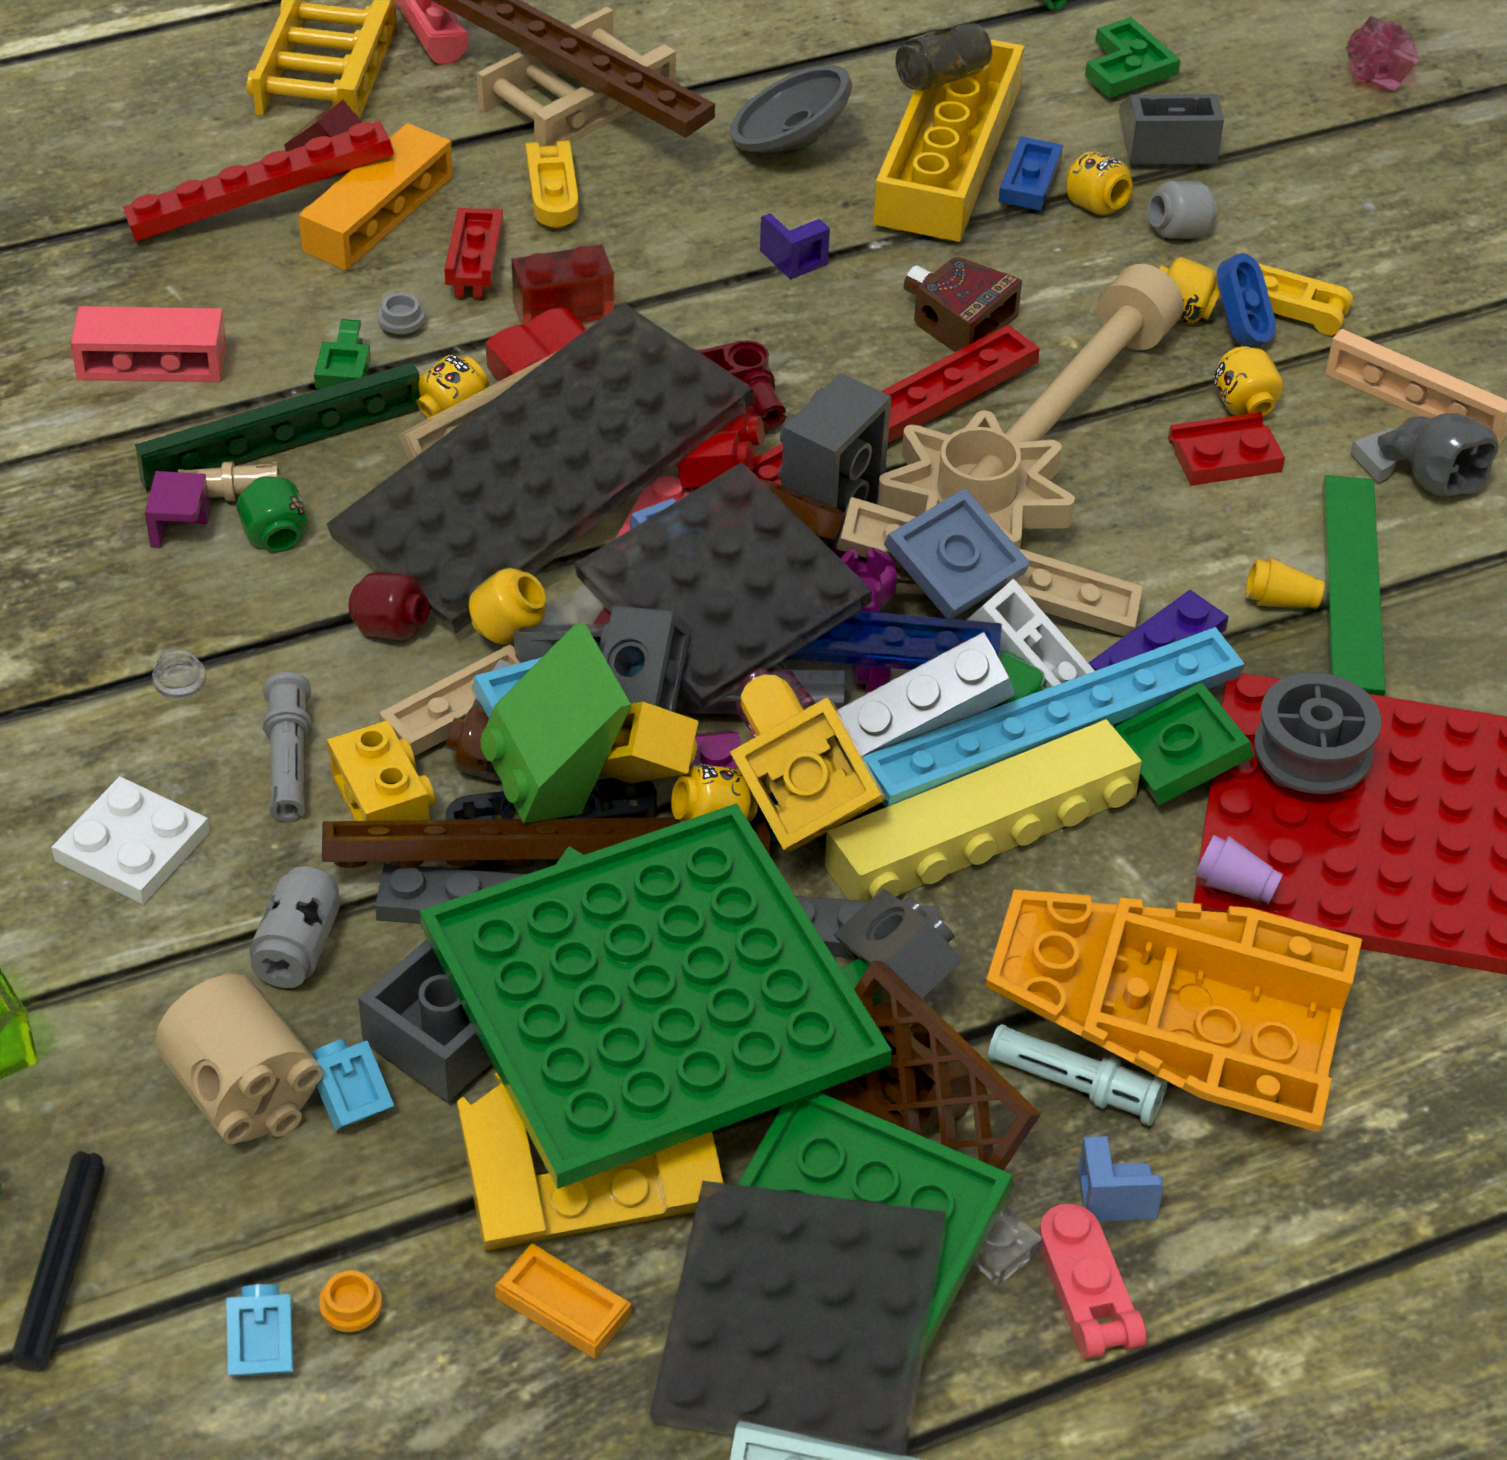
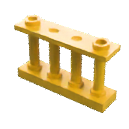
M282 0L280 15L256 69L249 71L247 78L248 96H253L255 114L264 115L272 95L275 94L332 101L333 105L344 99L360 119L397 28L395 0H373L372 5H367L365 9L306 3L305 0ZM305 20L362 26V29L356 30L355 34L302 27ZM296 44L349 50L352 53L351 55L346 54L344 58L293 53L292 50ZM287 69L340 75L342 77L340 80L336 79L334 83L282 78L281 75L283 70Z

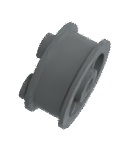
M1304 672L1287 676L1272 685L1263 698L1261 722L1254 738V750L1257 760L1262 768L1271 776L1273 782L1284 788H1292L1311 794H1332L1352 789L1365 778L1371 768L1373 745L1377 741L1381 729L1380 711L1375 701L1365 690L1340 676L1321 672Z

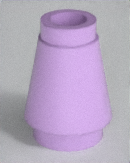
M1213 835L1194 875L1206 880L1205 886L1255 900L1259 899L1269 904L1283 873L1274 870L1272 866L1230 836H1228L1227 840Z

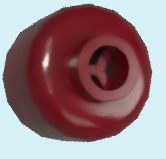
M380 571L367 574L356 584L350 593L348 602L350 617L363 635L370 638L393 641L411 639L417 633L420 626L427 621L430 610L429 600L424 595L423 588L416 578L407 574Z

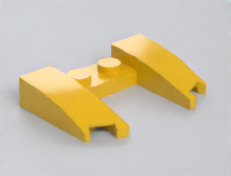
M497 1072L494 1074V1079L499 1085L472 1105L464 1097L457 1101L483 1251L720 1208L726 1199L712 1132L557 1189L549 1173L535 1175L526 1128Z

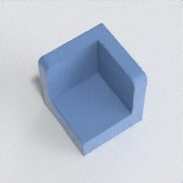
M1107 1136L1083 1137L1077 1171L1083 1207L1092 1212L1098 1221L1157 1219L1163 1193L1162 1177L1160 1175H1152L1150 1166L1147 1163L1112 1164Z

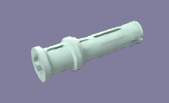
M1000 1024L994 1032L988 1050L989 1060L1005 1063L1035 1074L1043 1079H1048L1089 1094V1100L1094 1102V1106L1103 1109L1107 1105H1111L1140 1116L1141 1123L1151 1126L1155 1121L1168 1081L1157 1075L1151 1077L1122 1066L1121 1059L1113 1056L1110 1058L1104 1057L1102 1061H1098L1054 1043H1049L1010 1029L1003 1024Z

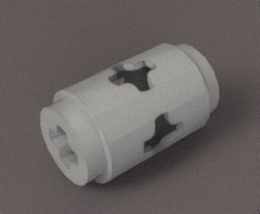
M303 866L290 870L287 875L282 876L278 880L249 949L251 968L264 982L276 987L294 988L301 985L305 979L314 973L341 905L339 887L331 876L317 868Z

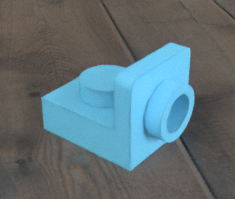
M341 1039L312 1052L313 1057L323 1068V1077L316 1086L335 1131L386 1112L395 1106L368 1040L348 1047L345 1039Z
M258 1284L241 1287V1297L226 1298L228 1376L241 1377L294 1373L292 1322L294 1300L291 1294H279V1285Z

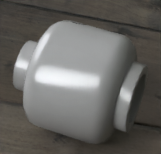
M1168 180L1159 185L1149 198L1147 215L1150 224L1154 226L1155 231L1163 238L1199 239L1207 233L1217 215V204L1213 199L1210 189L1200 181Z

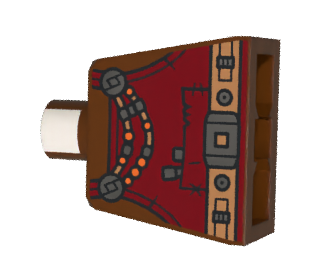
M961 257L951 258L934 273L916 265L910 269L904 281V290L916 296L914 314L916 325L953 352L1009 325L1018 317L1022 280Z

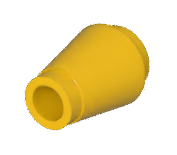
M1268 557L1266 561L1255 559L1247 577L1245 597L1256 600L1257 606L1311 608L1317 610L1323 597L1325 583L1324 580L1317 579L1272 557Z

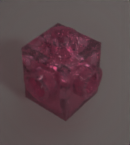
M1370 16L1361 28L1356 29L1352 33L1346 46L1351 70L1357 78L1366 83L1373 81L1392 91H1395L1420 60L1412 34L1407 33L1402 26L1394 21L1384 22L1373 16Z

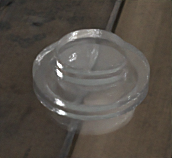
M169 651L163 654L156 663L152 673L153 685L157 692L165 697L179 699L192 696L199 692L206 682L205 667L189 651Z

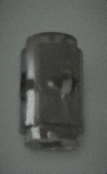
M961 22L908 39L896 53V70L900 80L907 88L926 91L980 73L992 59V44L988 33L981 25Z

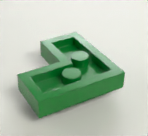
M1129 17L1097 28L1095 43L1108 55L1086 62L1085 77L1108 98H1112L1178 75L1181 60L1135 19Z

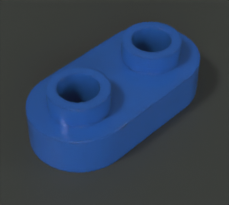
M1236 254L1220 263L1217 270V283L1232 336L1242 346L1254 348L1273 338L1276 323L1259 264L1248 254Z

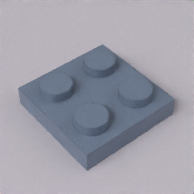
M966 488L889 533L884 543V546L948 621L1000 590L1011 580H1016L1024 575L1031 564Z

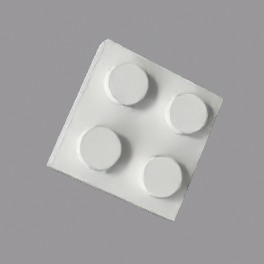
M119 776L51 848L55 862L144 905L208 836L210 827L207 817Z

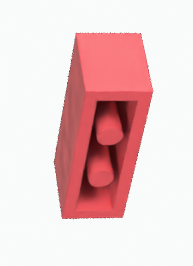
M79 306L71 339L77 380L221 382L227 347L222 308Z

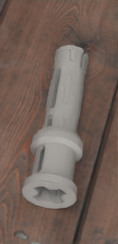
M281 672L270 676L264 682L263 695L269 703V712L264 716L263 730L271 743V797L269 812L278 821L292 822L298 820L299 815L303 817L305 814L304 740L310 734L312 720L306 712V702L311 697V684L303 675L295 672Z

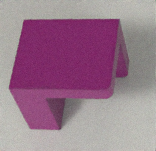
M155 472L145 509L150 547L161 548L168 522L208 524L211 509L206 474Z

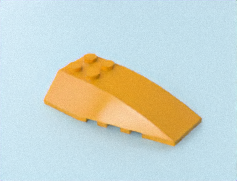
M1014 889L986 978L985 987L1203 1100L1319 1133L1332 1078L1328 1077L1340 1019L1353 984L1362 939L1248 907L1229 906L1227 913L1201 911V904L1177 902L1175 909L1143 906L1142 899L1120 898L1118 904L1095 903L1091 901V895Z

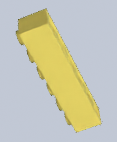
M1105 719L828 830L826 834L825 869L848 900L870 901L883 888L897 897L922 885L934 884L946 875L968 866L985 863L993 856L1019 845L1031 844L1039 837L1065 826H1075L1085 818L1111 807L1118 808L1123 806L1131 799L1136 798L1142 760Z

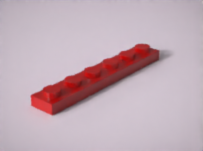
M381 121L374 123L362 122L352 126L347 132L332 137L321 136L313 138L305 146L288 152H271L264 156L261 161L246 166H229L223 169L219 175L201 181L196 179L184 181L174 190L159 195H142L136 198L132 204L123 206V210L136 242L395 154L390 138Z

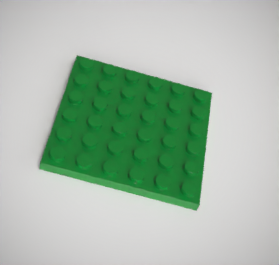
M737 803L420 910L421 927L557 1189L891 1065L892 1049Z

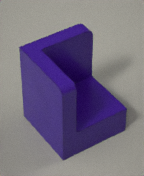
M771 213L761 216L760 251L790 280L828 265L830 228L821 219L789 231Z

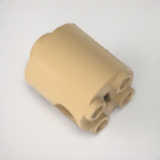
M227 973L209 978L186 991L167 1010L158 1024L154 1040L158 1055L222 1140L228 1145L256 1139L268 1133L275 1137H281L293 1131L302 1119V1113L299 1110L303 1108L324 1073L320 1064L259 987L248 977L240 974Z

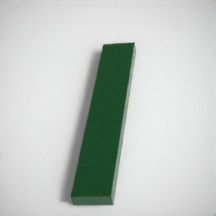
M411 362L135 444L141 482L146 492L151 490L156 471L178 472L180 469L222 467V462H234L237 465L419 410L416 402L421 397L418 385L419 371Z

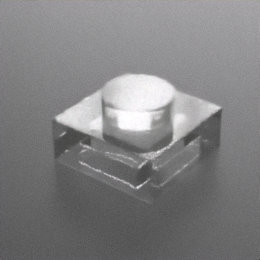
M1004 1205L973 1265L999 1286L1040 1252L1042 1237Z

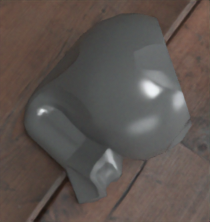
M1444 413L1434 418L1423 416L1410 417L1397 429L1380 435L1377 441L1385 458L1411 460L1412 471L1416 481L1424 489L1439 497L1471 494L1482 489L1490 477L1492 463L1499 447L1497 436L1486 424L1459 413Z

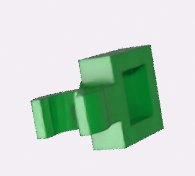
M342 319L337 342L322 341L314 372L316 389H324L367 376L371 360L370 345H363V338H359L361 320Z

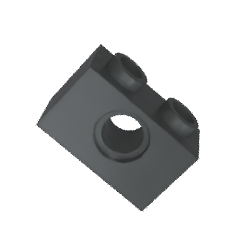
M621 606L612 607L610 622L605 624L601 633V650L631 704L643 701L675 712L691 627L674 611ZM645 659L642 670L635 676L629 677L631 667L637 661Z
M884 888L833 934L854 960L860 958L867 966L872 961L882 960L921 998L928 994L963 961L949 945V942L955 937L954 934L936 914L930 912L927 915L921 906L910 896L907 895L901 901Z

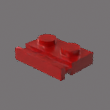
M1261 412L1170 425L1168 441L1170 444H1174L1176 448L1175 455L1190 486L1282 472L1285 457L1269 426H1264Z

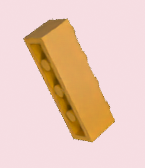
M406 123L389 137L395 155L352 169L299 214L302 251L344 270L350 268L453 177L451 140Z

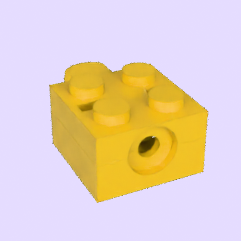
M776 675L756 677L745 686L741 694V707L757 737L730 751V754L783 850L791 853L827 833L828 830L840 826L887 799L835 704L828 697L803 710L791 686ZM844 752H845L846 755L848 756V758H849V760H850V762H851L850 764H849V762H848L846 756L844 755ZM772 792L779 803L777 805H774L771 797L769 796V794Z

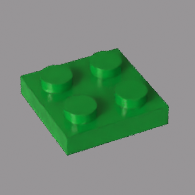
M1202 682L1113 727L1142 760L1139 779L1158 805L1254 757L1249 739Z

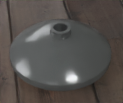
M836 65L815 66L788 75L759 92L741 108L731 124L730 135L738 148L758 154L787 152L807 147L817 141L819 136L831 127L843 111L851 94L852 81L847 71Z

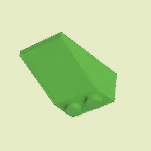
M585 623L574 624L495 704L486 728L481 734L480 742L483 755L488 761H491L502 782L507 800L513 803L523 824L582 813L631 707V703Z

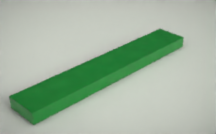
M1325 475L1322 485L1329 674L1340 676L1355 683L1368 694L1384 696L1385 672L1374 479Z

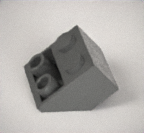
M1218 94L1129 95L1120 104L1119 116L1130 164H1141L1144 166H1154L1157 164H1185L1189 166L1217 164L1224 124Z

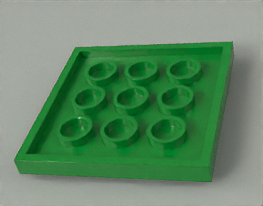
M820 1092L813 1093L782 1105L679 1287L686 1298L903 1397L1014 1187L1013 1175Z

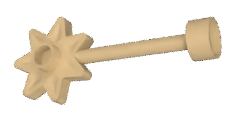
M1134 264L1125 268L1099 297L1097 313L1102 328L1006 433H1003L995 415L987 410L977 412L964 429H960L950 435L918 425L906 426L903 433L902 457L907 465L883 473L879 477L878 505L909 515L919 516L966 488L1017 548L1021 546L1022 529L1069 527L1072 523L1075 497L1050 481L1059 471L1062 445L1056 440L1041 439L1124 346L1134 350L1150 349L1156 346L1177 323L1182 315L1184 306L1183 297L1177 284L1168 274L1152 265Z

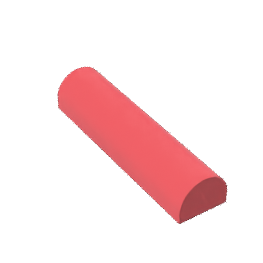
M395 0L397 7L434 62L449 64L463 56L468 46L469 34L455 13L431 0Z

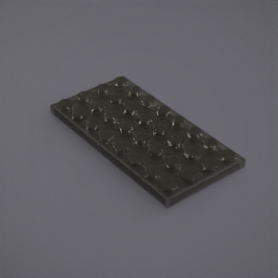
M622 303L329 521L327 527L334 540L375 572L407 574L416 578L423 588V594L429 600V614L453 633L457 634L472 622L469 612V599L477 586L496 572L506 568L518 569L531 575L536 573L756 402L754 391L751 386L625 303Z

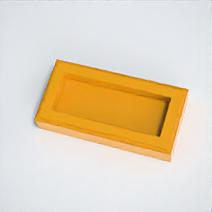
M533 1243L530 1244L494 1286L496 1299L593 1359L599 1356L632 1316V1303Z

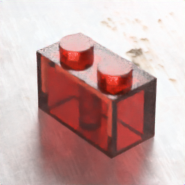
M602 244L580 246L575 249L550 253H536L530 256L511 259L513 304L521 325H527L532 319L545 311L560 307L567 308L580 322L614 317V272Z

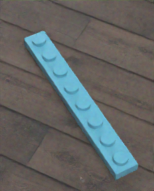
M1214 627L864 755L863 757L887 798L882 803L885 807H888L1105 719L1111 725L1127 720L1201 682L1209 689L1240 677L1245 663L1218 629Z

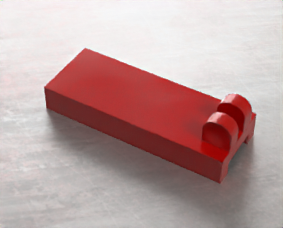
M457 209L444 268L445 285H454L455 298H465L466 286H473V299H483L484 286H492L503 230V209Z

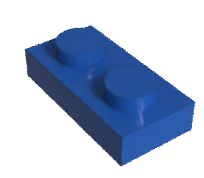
M1020 136L1001 183L998 202L1015 205L1023 209L1031 208L1042 211L1061 162L1063 145Z

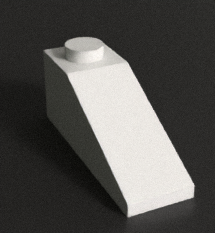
M1015 579L1011 580L954 630L964 642L985 632L997 655L1001 652L1009 651L1040 668L1045 674L1043 686L1046 688L1095 671Z

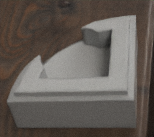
M1393 427L1354 440L1350 454L1378 483L1392 475L1399 461L1385 458L1377 442L1380 435L1395 430Z

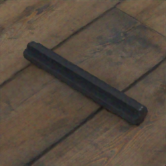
M79 1151L71 1157L12 1350L15 1366L22 1370L41 1371L48 1365L105 1172V1167L102 1164L103 1158L97 1153L88 1154Z

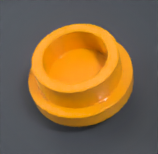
M354 1270L335 1274L326 1283L319 1296V1310L322 1319L331 1328L342 1332H355L365 1329L378 1318L382 1308L381 1292L377 1284L364 1273Z

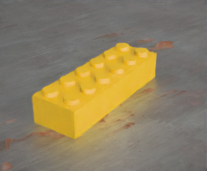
M940 30L876 179L873 225L888 227L896 231H908L933 236L941 240L961 241L1020 90L1024 45Z

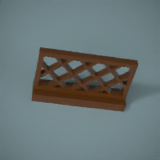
M882 960L872 961L854 991L878 1028L894 1026L897 1061L891 1062V1065L864 1074L865 1077L862 1075L819 1092L921 1136L923 1135L920 1129L918 1108L937 1107L941 1137L940 1144L956 1151L962 1147L977 1146L979 1161L1004 1171L1041 1113ZM881 984L890 993L893 1019L874 1021L872 996ZM908 1011H909L913 1016L908 1017ZM921 1023L929 1031L932 1057L913 1059L909 1024ZM947 1049H948L953 1055H947ZM960 1061L969 1070L972 1096L952 1098L948 1062ZM933 1064L936 1100L917 1102L914 1066ZM898 1068L902 1104L892 1105L882 1095L880 1070ZM987 1088H988L993 1094H987ZM1000 1100L1016 1116L1004 1137L992 1138L988 1101ZM972 1103L976 1139L957 1141L953 1105ZM993 1144H998L996 1149L993 1150Z

